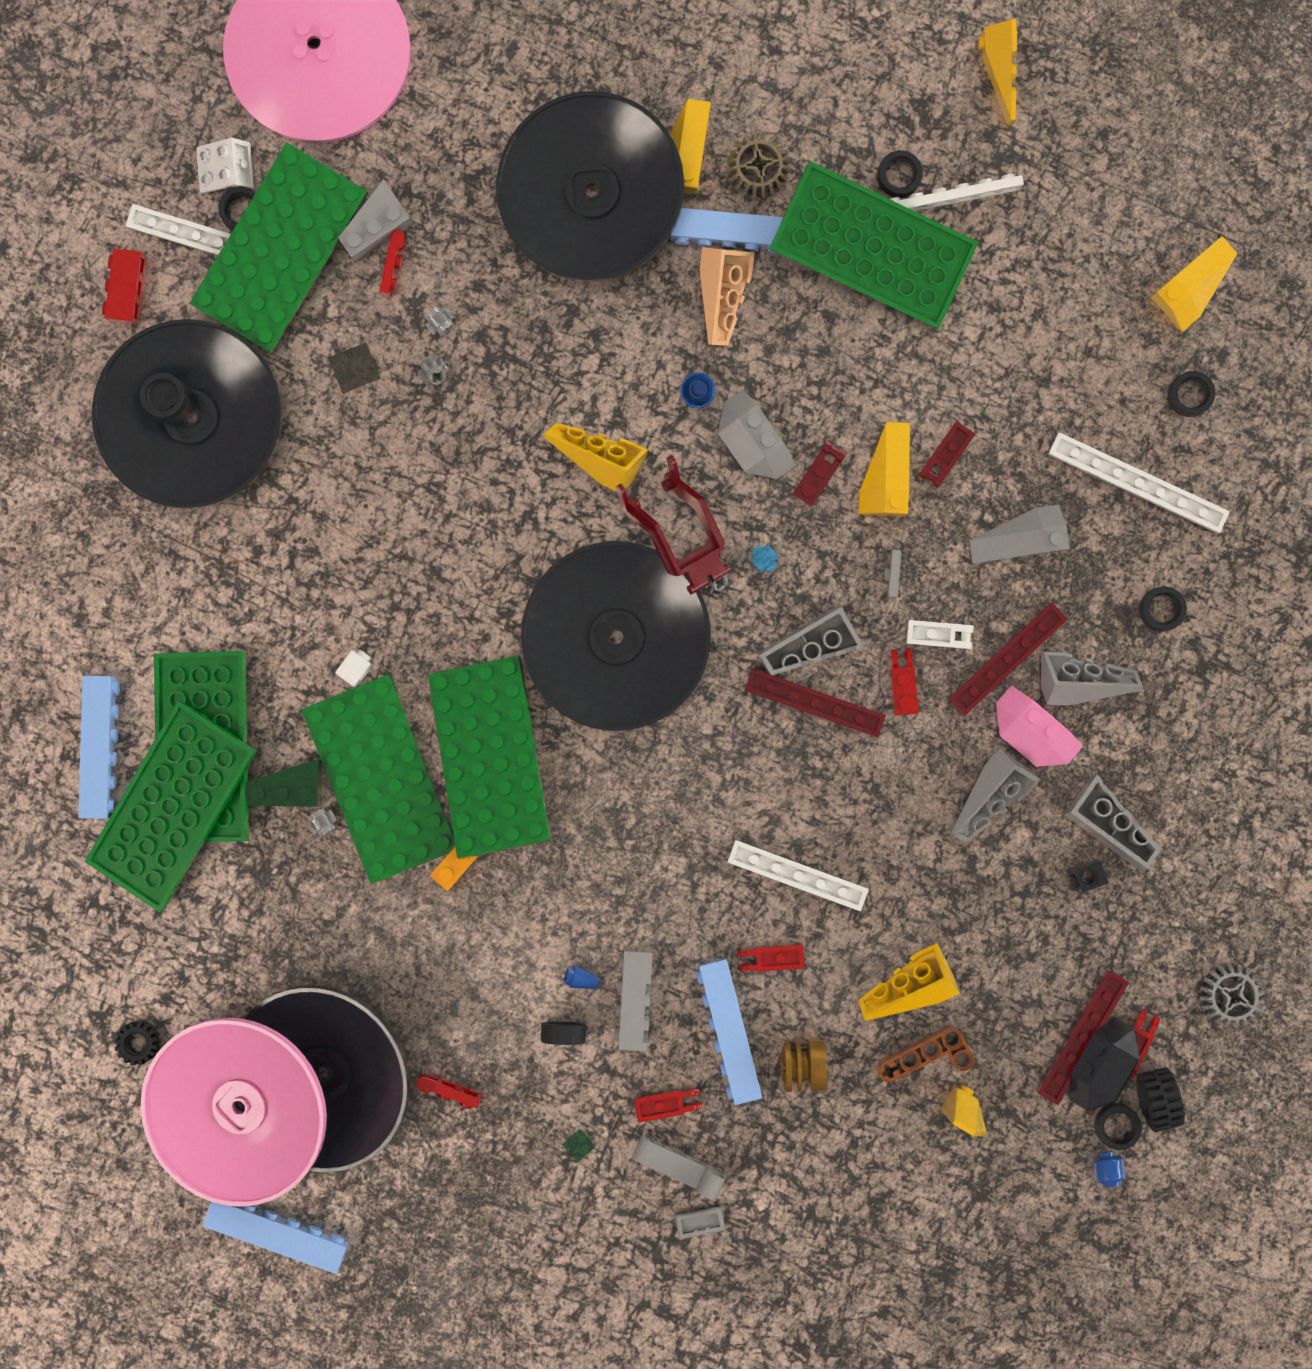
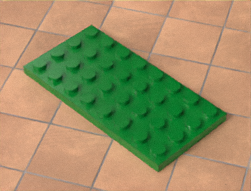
M286 142L189 304L272 354L339 243L338 237L356 215L368 195V191Z
M809 161L769 249L939 329L979 242Z
M246 651L154 654L155 739L177 701H182L247 744ZM248 768L205 842L249 841V815L246 799Z
M517 655L429 674V686L457 859L460 860L552 841L521 657Z
M389 674L301 709L370 884L389 878L452 851L455 847L453 832Z
M177 701L84 862L159 913L164 912L252 762L257 750L186 703Z

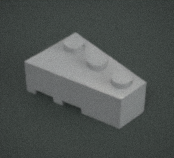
M383 179L338 239L354 263H356L389 241L390 237H392V232L396 231V229L403 231L413 223Z

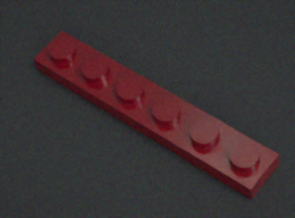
M1052 602L1049 603L955 691L948 700L963 716L968 714L1068 619Z
M753 668L744 690L877 738L886 716Z
M1109 970L1105 972L1039 1086L1038 1094L1059 1105L1070 1086L1071 1073L1094 1033L1106 1024L1128 986V981Z

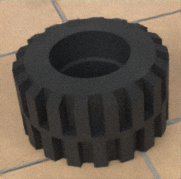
M1167 1067L1139 1073L1136 1080L1138 1098L1145 1120L1151 1130L1159 1132L1183 1126L1185 1121L1184 1105L1178 1084L1172 1072Z

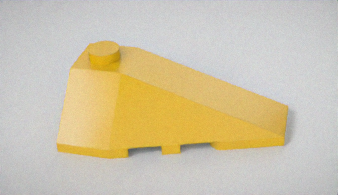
M1223 236L1151 297L1181 333L1201 316L1238 254Z

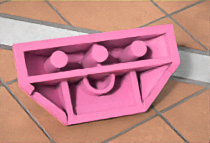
M1012 685L996 702L1000 737L1035 767L1068 764L1083 747L1067 728L1033 699Z

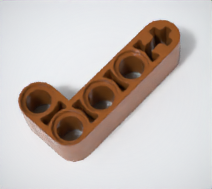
M946 1026L881 1059L876 1065V1071L883 1081L893 1082L946 1054L953 1066L959 1071H967L972 1068L974 1058L961 1032L953 1026ZM949 1032H955L957 1035L956 1041L951 1044L946 1043V1035ZM928 1043L936 1045V1050L932 1054L924 1052V1047ZM909 1053L915 1056L914 1062L911 1065L903 1064L904 1056ZM961 1053L967 1054L966 1063L958 1065L956 1063L957 1056ZM897 1059L903 1069L899 1070L894 1060ZM885 1065H888L890 1068L894 1067L891 1069L890 1075L882 1073L885 1071Z

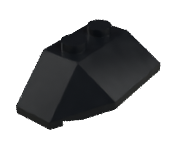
M1115 1017L1094 1033L1071 1073L1070 1101L1088 1112L1117 1101L1140 1061L1135 1028Z

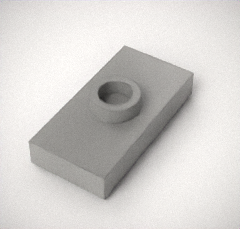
M891 550L889 567L885 566L884 581H888L886 598L895 599L898 597L901 550Z
M721 1205L675 1214L679 1240L726 1230Z

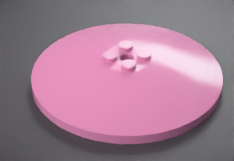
M237 0L229 14L223 39L224 64L230 85L237 98L249 114L264 127L283 137L307 143L334 142L354 136L375 124L386 114L398 98L405 84L410 64L411 46L409 31L397 0ZM313 38L321 41L320 46L316 49L308 47L309 41Z
M215 1018L205 1020L175 1035L160 1049L150 1064L141 1094L142 1124L149 1146L156 1159L165 1171L182 1187L203 1199L218 1204L251 1206L282 1196L297 1185L310 1171L318 1158L325 1138L326 1104L322 1087L312 1066L301 1051L286 1037L265 1025L246 1019ZM241 1101L245 1105V1111L237 1110L235 1102Z

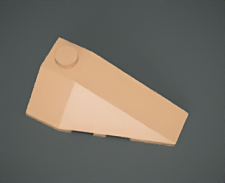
M702 247L700 279L708 344H729L737 321L735 314L738 305L743 304L745 297L742 294L746 283L750 284L755 252Z

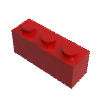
M113 248L112 255H109L108 268L110 269V277L106 278L105 281L107 300L103 302L102 315H105L104 318L110 323L138 325L146 256L140 251Z

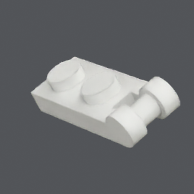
M908 620L906 644L972 649L970 638L974 626ZM955 632H961V641H955Z

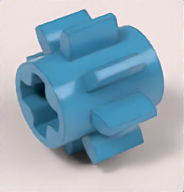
M759 544L751 551L753 557L750 559V562L760 573L765 569L770 573L778 565L775 560L779 556L768 544L765 547Z

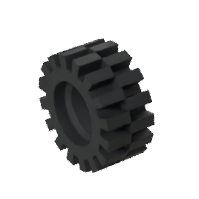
M131 1022L118 1031L117 1038L114 1041L117 1046L114 1048L115 1051L119 1052L117 1056L124 1059V1063L129 1062L131 1063L130 1065L134 1066L136 1064L142 1065L156 1056L160 1049L158 1047L161 1043V1039H158L160 1034L154 1030L155 1027L153 1025H148L149 1022ZM140 1034L145 1038L146 1047L142 1052H135L130 1048L129 1039L132 1035Z

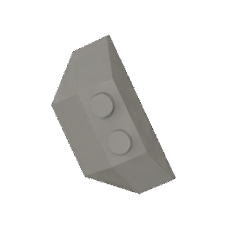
M743 389L724 402L718 435L745 473L777 480L796 467L780 436L759 406Z

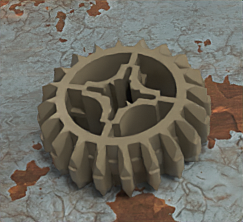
M753 134L751 142L747 137L743 138L744 146L738 142L735 144L738 151L731 150L730 155L733 158L728 159L727 164L733 167L728 168L727 172L731 175L735 174L730 179L731 183L739 181L736 185L737 190L745 187L744 195H747L750 190L753 191V198L757 197V192H761L762 198H765L767 190L771 195H774V187L781 190L783 186L781 182H787L788 177L785 174L790 173V168L785 165L790 164V158H783L787 155L786 149L779 151L782 146L781 142L773 145L774 137H770L769 141H765V134H762L760 140H757L756 134ZM761 150L769 152L775 159L764 157ZM749 151H753V159L745 162L744 165H739L742 157ZM757 157L758 162H760V165L763 166L761 175L760 171L758 170V167L755 166ZM774 167H778L776 175L771 180L765 182V173ZM742 173L754 175L757 183L748 180Z

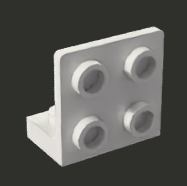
M228 138L197 147L200 193L206 194L228 187L239 186L254 189L250 142Z

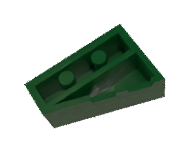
M317 759L246 782L247 806H321L322 761Z

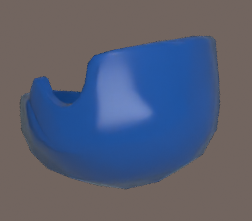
M694 372L686 376L681 384V397L691 408L706 407L715 398L716 387L714 381L705 373Z

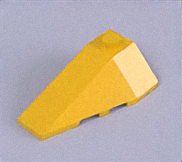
M1016 19L984 27L982 34L978 35V50H982V59L1008 126H1013L1016 120V87H1012L1017 74V66L1015 63H1012L1015 51H1017Z
M687 99L670 132L683 166L685 179L684 193L697 195L711 106V102Z
M886 422L859 491L858 514L905 517L908 514L910 423Z
M555 423L544 433L546 440L601 485L613 491H616V486L622 484L626 490L633 483L648 452V449L626 439L620 438L618 442L606 439V435L598 433V436L585 434L583 429Z
M937 943L916 952L910 957L911 961L901 969L898 967L893 971L894 975L885 983L880 982L858 1000L865 1021L938 1004L960 994L954 975Z
M963 1084L961 1087L954 1085L943 1103L941 1111L958 1128L972 1136L979 1135L985 1137L987 1131L979 1101L973 1096L975 1091Z

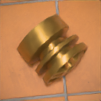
M824 1040L808 1041L806 1052H802L799 1041H795V1052H791L789 1041L783 1042V1049L780 1055V1070L785 1092H792V1081H796L797 1092H801L803 1081H808L810 1091H826L827 1062Z

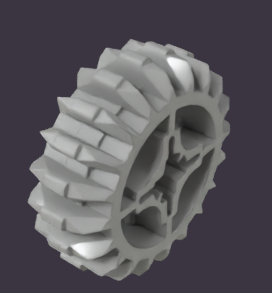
M1227 963L1225 971L1224 967L1219 965L1217 966L1218 974L1211 970L1209 973L1213 978H1204V982L1208 983V986L1200 987V990L1206 992V995L1200 996V1000L1207 1001V1003L1202 1005V1008L1209 1010L1207 1013L1209 1018L1215 1016L1214 1022L1217 1024L1222 1022L1223 1026L1229 1027L1231 1023L1234 1028H1238L1240 1021L1242 1025L1246 1026L1247 1017L1254 1021L1255 1016L1252 1013H1261L1257 1005L1265 1004V1001L1259 999V996L1265 995V991L1258 990L1263 983L1261 981L1255 982L1258 975L1255 973L1250 974L1251 969L1248 967L1242 970V965L1236 964L1233 968L1232 964ZM1238 977L1229 986L1220 984L1226 978ZM1245 982L1249 988V1000L1243 995ZM1224 990L1228 992H1234L1236 997L1239 998L1241 1001L1231 999L1229 994L1224 992ZM1216 991H1218L1222 996V1000L1220 1002V1009L1218 1008L1215 1001ZM1236 1005L1244 1006V1009L1238 1013L1227 1014Z

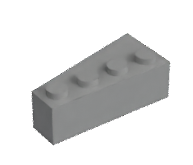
M835 606L756 654L767 673L774 675L865 647L842 607Z
M1098 774L1090 777L1064 815L1138 870L1148 869L1161 849L1146 831L1136 823L1131 813L1120 804L1114 793L1103 784V780Z
M624 949V955H619L618 969H623V979H618L617 993H622L621 1002L616 1004V1017H620V1026H615V1040L619 1041V1050L647 1051L653 951Z

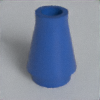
M576 965L574 967L568 966L563 983L568 985L569 988L597 990L600 976H596Z

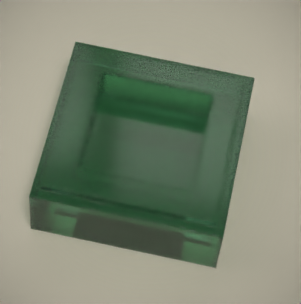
M581 1128L562 1143L564 1148L577 1162L596 1146Z

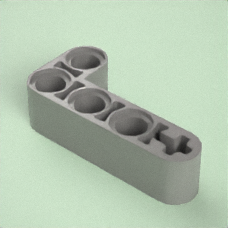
M646 1136L640 1137L631 1157L640 1164L695 1188L697 1193L713 1201H716L726 1179L725 1173L719 1169Z

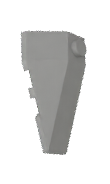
M1059 504L1034 508L969 540L972 564L1062 552L1070 549L1067 526Z
M1042 652L1041 691L1047 705H1074L1142 691L1143 689L1142 682L1135 670L1108 664L1106 667L1094 664V660L1088 658L1085 661L1073 659L1072 654Z
M999 748L984 765L951 833L965 842L970 841L989 826L990 820L999 813L1001 815L1008 811L1006 807L1016 799L1018 802L1023 800L1041 779L1015 757Z

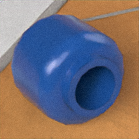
M1114 1151L1099 1153L1100 1158L1093 1161L1096 1181L1102 1184L1103 1187L1122 1185L1121 1181L1126 1178L1123 1158L1121 1156H1114Z

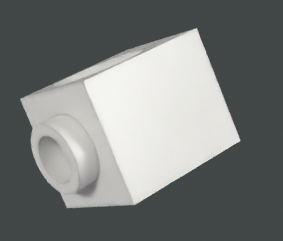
M351 650L335 673L352 686L358 687L373 666L369 662L371 657L361 650L358 652Z

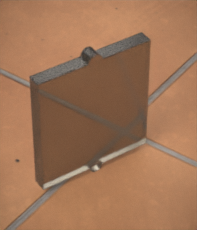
M367 343L328 357L334 371L333 377L337 378L343 394L381 379L375 365L376 359L372 357Z

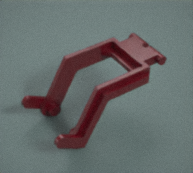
M673 455L667 457L669 471L664 474L665 480L661 482V485L666 492L672 490L696 511L708 536L707 544L681 559L675 558L659 523L640 508L639 500L636 497L630 499L622 484L616 486L621 510L650 535L667 573L672 576L684 574L690 583L686 587L687 591L692 595L709 585L707 576L714 582L730 573L731 570L727 564H722L718 553L726 549L724 546L725 541L705 499L681 480L677 461Z

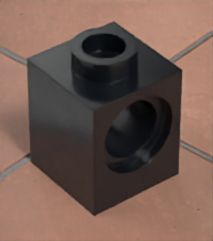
M1094 860L1070 869L1072 874L1069 876L1070 883L1073 889L1077 888L1078 892L1083 893L1109 883L1100 860ZM1089 870L1092 873V880L1085 884L1082 881V874Z

